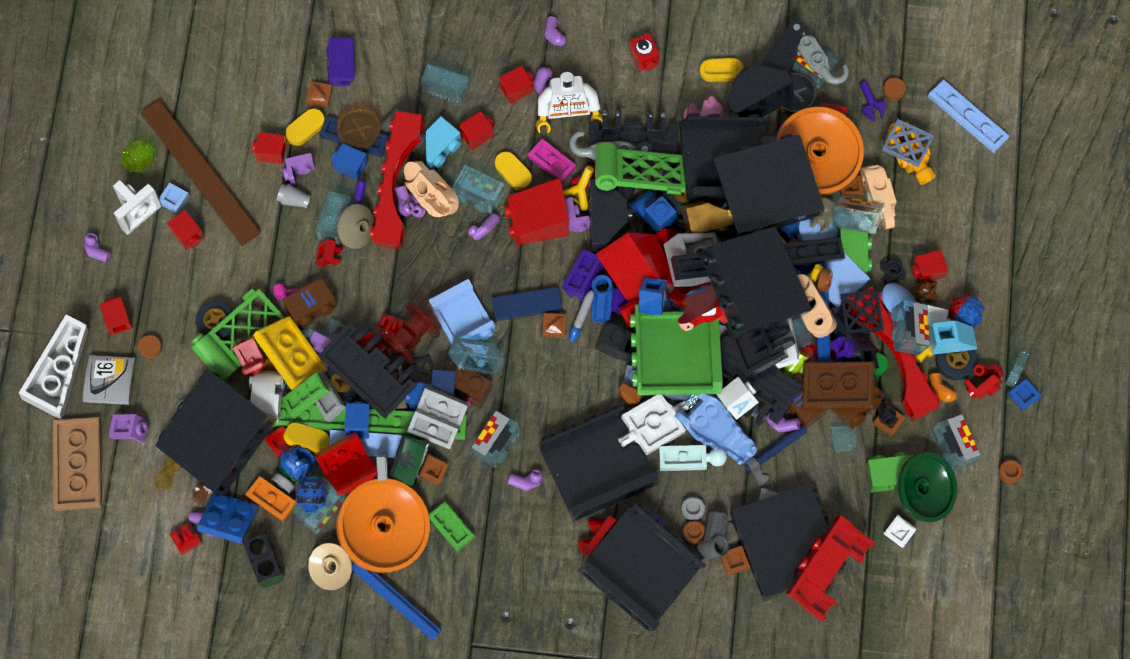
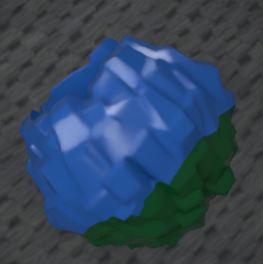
M300 446L284 450L278 460L279 471L290 482L295 483L301 482L303 478L308 477V474L314 471L316 459L312 453Z

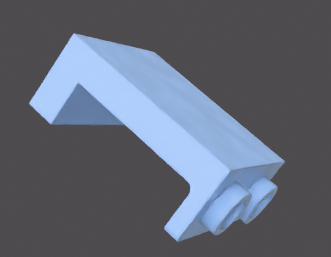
M469 279L429 300L431 311L456 352L468 350L474 345V342L480 339L486 340L496 331L495 323L493 320H490L475 295Z

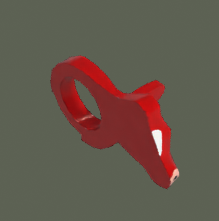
M710 281L695 286L674 287L673 291L668 293V297L677 305L686 307L684 314L678 318V324L682 330L689 331L699 324L714 322L717 318L723 323H728L712 286L703 292L686 295L695 288L711 285Z

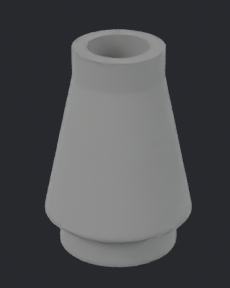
M281 184L276 201L281 202V205L307 208L311 196L290 184Z

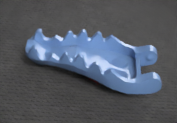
M696 394L701 400L688 414L679 410L674 415L696 440L704 445H710L713 450L722 449L739 465L749 461L757 451V445L744 433L723 402L713 394Z

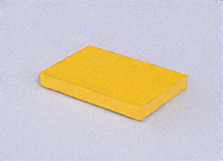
M290 316L256 331L253 335L291 390L315 372L325 374L328 370Z

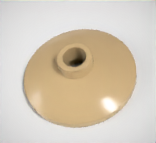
M325 543L318 546L312 552L309 559V573L312 580L319 587L325 590H336L343 587L349 581L352 573V561L340 545ZM332 562L336 564L335 570L332 568Z

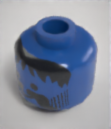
M317 477L303 478V481L299 482L296 487V504L307 513H316L318 509L325 506L327 497L326 484Z

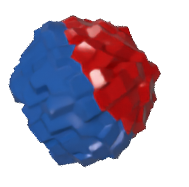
M965 295L964 297L960 296L953 299L948 313L951 321L964 323L972 326L973 330H975V327L980 325L983 319L980 312L984 311L985 308L977 297Z

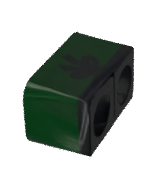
M404 433L388 478L400 481L413 488L417 482V475L424 461L430 441Z
M263 533L243 541L246 555L258 585L261 588H267L280 583L284 579V573L267 534ZM263 540L266 543L265 551L260 555L253 554L249 549V545ZM263 560H270L274 564V571L269 576H262L258 572V565Z

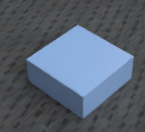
M169 182L158 200L160 205L178 214L189 198V193Z

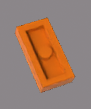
M260 476L245 494L247 498L283 523L297 506L296 501Z

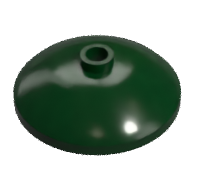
M931 452L918 453L910 457L902 466L898 478V493L903 507L913 518L921 522H936L945 518L954 507L957 498V481L953 469L943 457Z

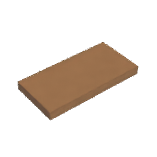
M100 417L53 420L54 511L102 508Z

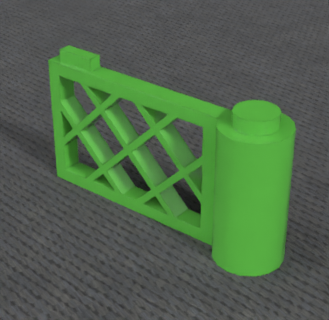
M609 142L600 143L595 148V182L599 189L608 191L616 186L663 190L667 191L668 194L680 195L681 192L685 193L686 183L682 155L617 149L614 144ZM622 157L631 158L634 162L629 165ZM653 160L657 164L651 167L645 161ZM667 163H679V166L673 169ZM640 165L646 171L640 174L634 168ZM662 167L668 173L662 176L656 170ZM629 172L635 178L623 179V175ZM651 174L657 181H649L645 177ZM674 177L680 184H673L668 179Z
M251 289L242 297L244 302L208 334L204 336L201 333L191 341L194 344L191 349L211 371L219 374V378L223 381L241 366L239 359L233 354L232 347L238 343L234 341V329L247 330V339L250 337V330L258 331L267 326V315L276 316L278 320L285 318L260 289L256 292ZM257 296L264 303V312L251 311V303ZM248 305V310H242ZM238 313L247 314V326L234 325L235 315ZM251 314L263 315V327H250ZM231 320V325H225ZM221 328L231 329L230 341H222L215 333Z

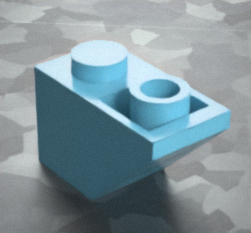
M442 117L426 131V157L429 170H433L435 167L439 168L445 162V157L450 152L454 153L461 145L460 132Z
M958 321L932 323L929 329V343L932 355L977 349L972 326Z

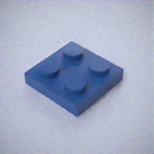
M214 493L198 523L197 531L242 544L258 513L259 505Z

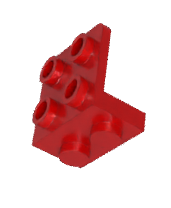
M355 432L314 454L324 476L338 495L349 493L353 488L372 480L378 475L377 467L367 455Z

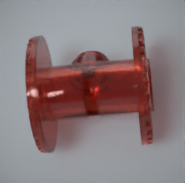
M409 303L406 305V309L411 318L394 335L385 329H381L379 334L382 336L385 344L398 357L402 355L405 358L404 362L411 364L414 359L408 349L417 346L421 341V337L426 332L438 338L440 331L425 312L416 305Z

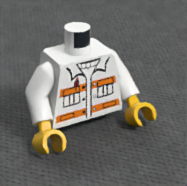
M570 72L562 73L560 78L551 79L549 87L545 88L538 97V116H540V119L536 122L538 132L540 133L542 125H546L547 133L550 132L551 128L546 120V116L552 119L590 115V112H592L591 121L599 119L602 122L597 92L589 84L584 83L581 76H573Z

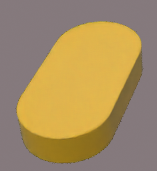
M736 58L707 59L700 66V76L707 82L735 81L736 75L744 69V66Z
M318 109L307 110L287 127L285 132L287 141L294 146H300L307 142L322 129L325 123L323 113Z
M502 152L497 155L495 159L497 172L515 190L523 191L528 189L532 182L529 170L510 152Z
M292 423L285 429L283 434L284 440L288 445L292 447L300 446L313 453H317L329 446L330 439L326 432L303 424Z

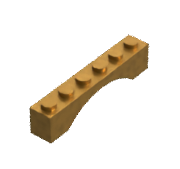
M704 201L681 206L685 229L689 234L707 233V231L714 229L716 232L729 229L730 225L734 224L729 209L713 206Z

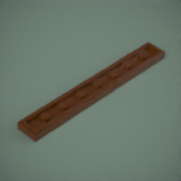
M158 100L141 111L143 118L239 244L243 246L260 235L259 230L161 102Z

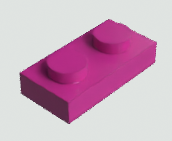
M543 139L528 153L530 160L553 178L561 179V184L576 169V164Z

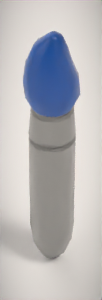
M590 290L584 297L574 326L570 329V342H574L580 335V328L585 321L594 298L593 290Z

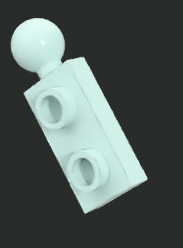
M706 445L659 446L660 471L706 470L707 462H710L713 466H722L727 460V455L720 448L712 449L710 453H706Z

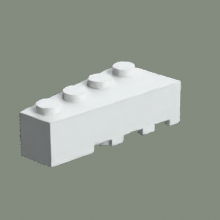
M65 315L19 392L22 400L58 419H63L88 335V329L85 324Z

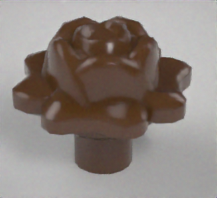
M932 280L919 282L915 289V300H920L921 302L926 299L930 302L936 301L938 296L934 292L937 289V282Z

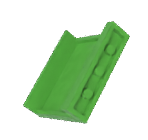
M635 305V314H630V327H635V333H631V347H636V352L632 353V366H636L637 372H632V384L637 386V395L721 394L722 365L719 319L717 318L714 322L699 324L689 331H684L678 324V318L684 312H663L661 316L640 313L639 306Z

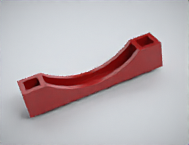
M396 111L395 118H391V139H388L386 142L388 157L387 161L384 160L382 164L384 179L378 186L380 201L374 208L376 223L375 226L372 225L370 230V239H372L375 246L402 250L406 227L400 218L396 206V181L405 159L422 141L425 120L420 114Z
M870 287L862 292L874 291V289ZM878 293L884 330L872 333L877 335L888 346L899 365L903 391L901 404L913 423L936 411L940 407V399L936 391L931 390L929 387L927 375L918 368L915 354L907 349L904 335L895 328L893 324L894 318L889 311L884 309L882 297ZM864 295L862 297L869 302L873 296ZM853 296L848 300L853 303L857 297ZM874 299L871 304L876 307V301ZM861 300L856 303V306L861 310L866 305ZM845 303V306L849 308L850 305ZM868 307L864 312L871 317L875 311ZM854 308L850 311L854 318L859 314ZM877 314L873 319L879 323ZM861 315L858 321L865 325L868 319ZM870 322L867 326V328L878 327L872 322Z

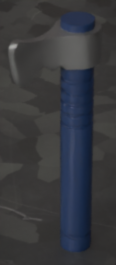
M803 425L800 426V429L794 430L758 457L751 458L745 463L746 471L755 477L759 487H762L769 480V476L762 474L760 466L806 434L807 430Z

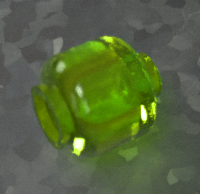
M136 140L123 149L121 162L129 172L141 173L154 163V148L148 142Z

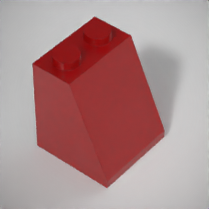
M555 179L507 196L508 204L504 205L506 218H511L512 225H508L510 239L515 238L516 245L569 236V218L561 179Z
M628 232L596 253L598 259L627 302L639 297V290L645 277L667 280V288L673 285L671 272L657 235Z

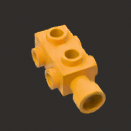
M893 123V124L889 127L890 130H888V133H887V136H886V141H887L888 135H889V133L892 131V129H893L895 123ZM900 126L896 127L895 134L902 133ZM914 133L907 134L909 141L916 139ZM904 136L897 137L899 144H901L899 140L906 142ZM890 139L888 147L895 145L893 139ZM918 142L910 144L913 151L920 149ZM907 145L900 147L902 154L910 152ZM929 148L919 168L897 158L899 166L905 168L908 174L913 171L916 172V178L920 185L928 183L936 176L932 168L927 166L931 154ZM922 152L914 154L916 160H920Z

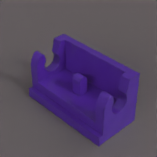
M329 38L326 47L328 84L332 86H350V81L355 79L353 38Z
M584 249L580 253L562 286L571 299L575 296L582 303L586 294L593 290L592 282L595 277L603 275L606 271L597 255Z

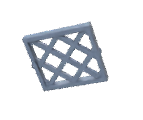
M897 119L882 151L919 168L925 154L928 152L934 135ZM897 126H900L902 133H894ZM914 133L916 139L909 141L907 134ZM918 133L925 137L919 138ZM904 136L906 142L899 144L897 137ZM890 139H893L895 145L888 147ZM928 139L927 146L923 148L921 141ZM918 142L920 149L913 151L910 144ZM907 145L910 152L902 154L900 147ZM897 148L898 153H896V152H894V151H892V150ZM922 152L920 160H916L914 154ZM911 155L913 160L907 158L906 156Z

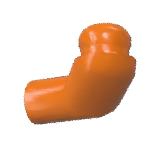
M932 373L929 375L931 390L936 391L941 401L946 403L953 402L956 399V392L942 385L941 374Z

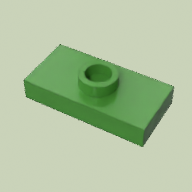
M315 372L281 398L290 417L295 419L329 393L330 390L321 374Z
M446 501L428 515L432 524L456 552L460 551L475 538V535Z

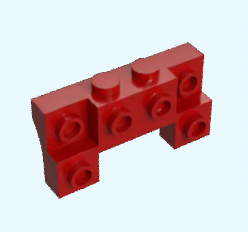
M836 516L826 533L813 540L808 556H804L797 565L799 569L795 574L797 576L785 594L801 605V608L819 621H825L827 618L825 614L831 606H835L837 601L823 591L826 590L848 556L858 563H863L865 560L863 556L869 547H874L875 542L856 529L843 516Z

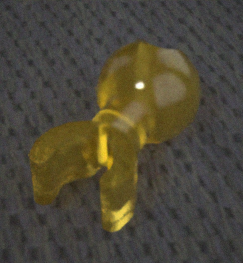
M167 457L165 471L155 477L154 484L159 490H168L173 483L172 475L175 471L182 468L178 464L172 466L171 462L173 460L170 457Z

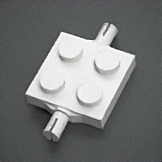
M662 395L652 397L622 415L621 418L628 427L629 433L618 438L619 443L624 447L630 442L635 441L646 455L652 453L659 446H664L685 433L686 429L674 415L679 410H688V404L682 401L673 407Z

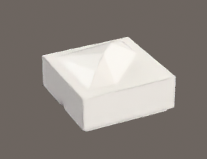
M898 514L884 534L903 548L917 528Z

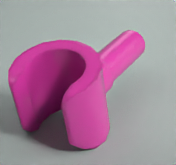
M283 283L273 287L274 295L278 300H282L300 290H286Z

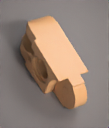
M411 161L405 165L404 175L408 182L404 184L430 215L442 217L454 214L457 211L459 205L458 196L435 170H429L422 161Z
M879 165L861 167L860 175H862L863 189L867 201L884 203L881 209L875 208L870 210L873 220H880L885 230L894 228L895 205L897 202L890 178L887 179L884 168Z
M799 274L797 276L808 302L816 300L815 306L811 308L812 311L802 316V319L807 329L815 337L828 336L836 329V319L810 277ZM823 319V323L818 326L817 321Z

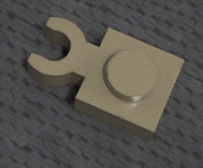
M821 196L825 210L822 216L816 217L810 222V227L814 228L816 224H819L823 234L829 228V223L834 218L836 203Z

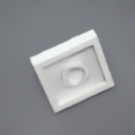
M120 180L113 185L122 204L114 212V215L121 229L127 235L161 207L155 190L149 184L138 193L129 184L125 186Z

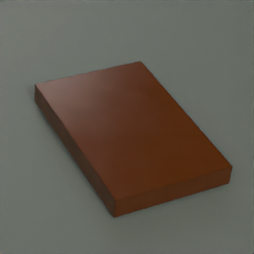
M874 361L804 363L803 408H874Z

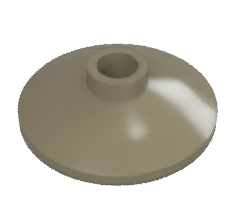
M361 204L349 205L342 211L337 223V233L340 241L346 247L359 249L371 240L370 230L372 225L375 226L371 211Z

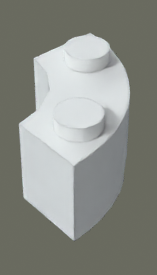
M261 370L254 374V376H250L249 389L252 390L251 402L262 411L278 419L276 422H279L281 419V398L284 394V379L278 371Z

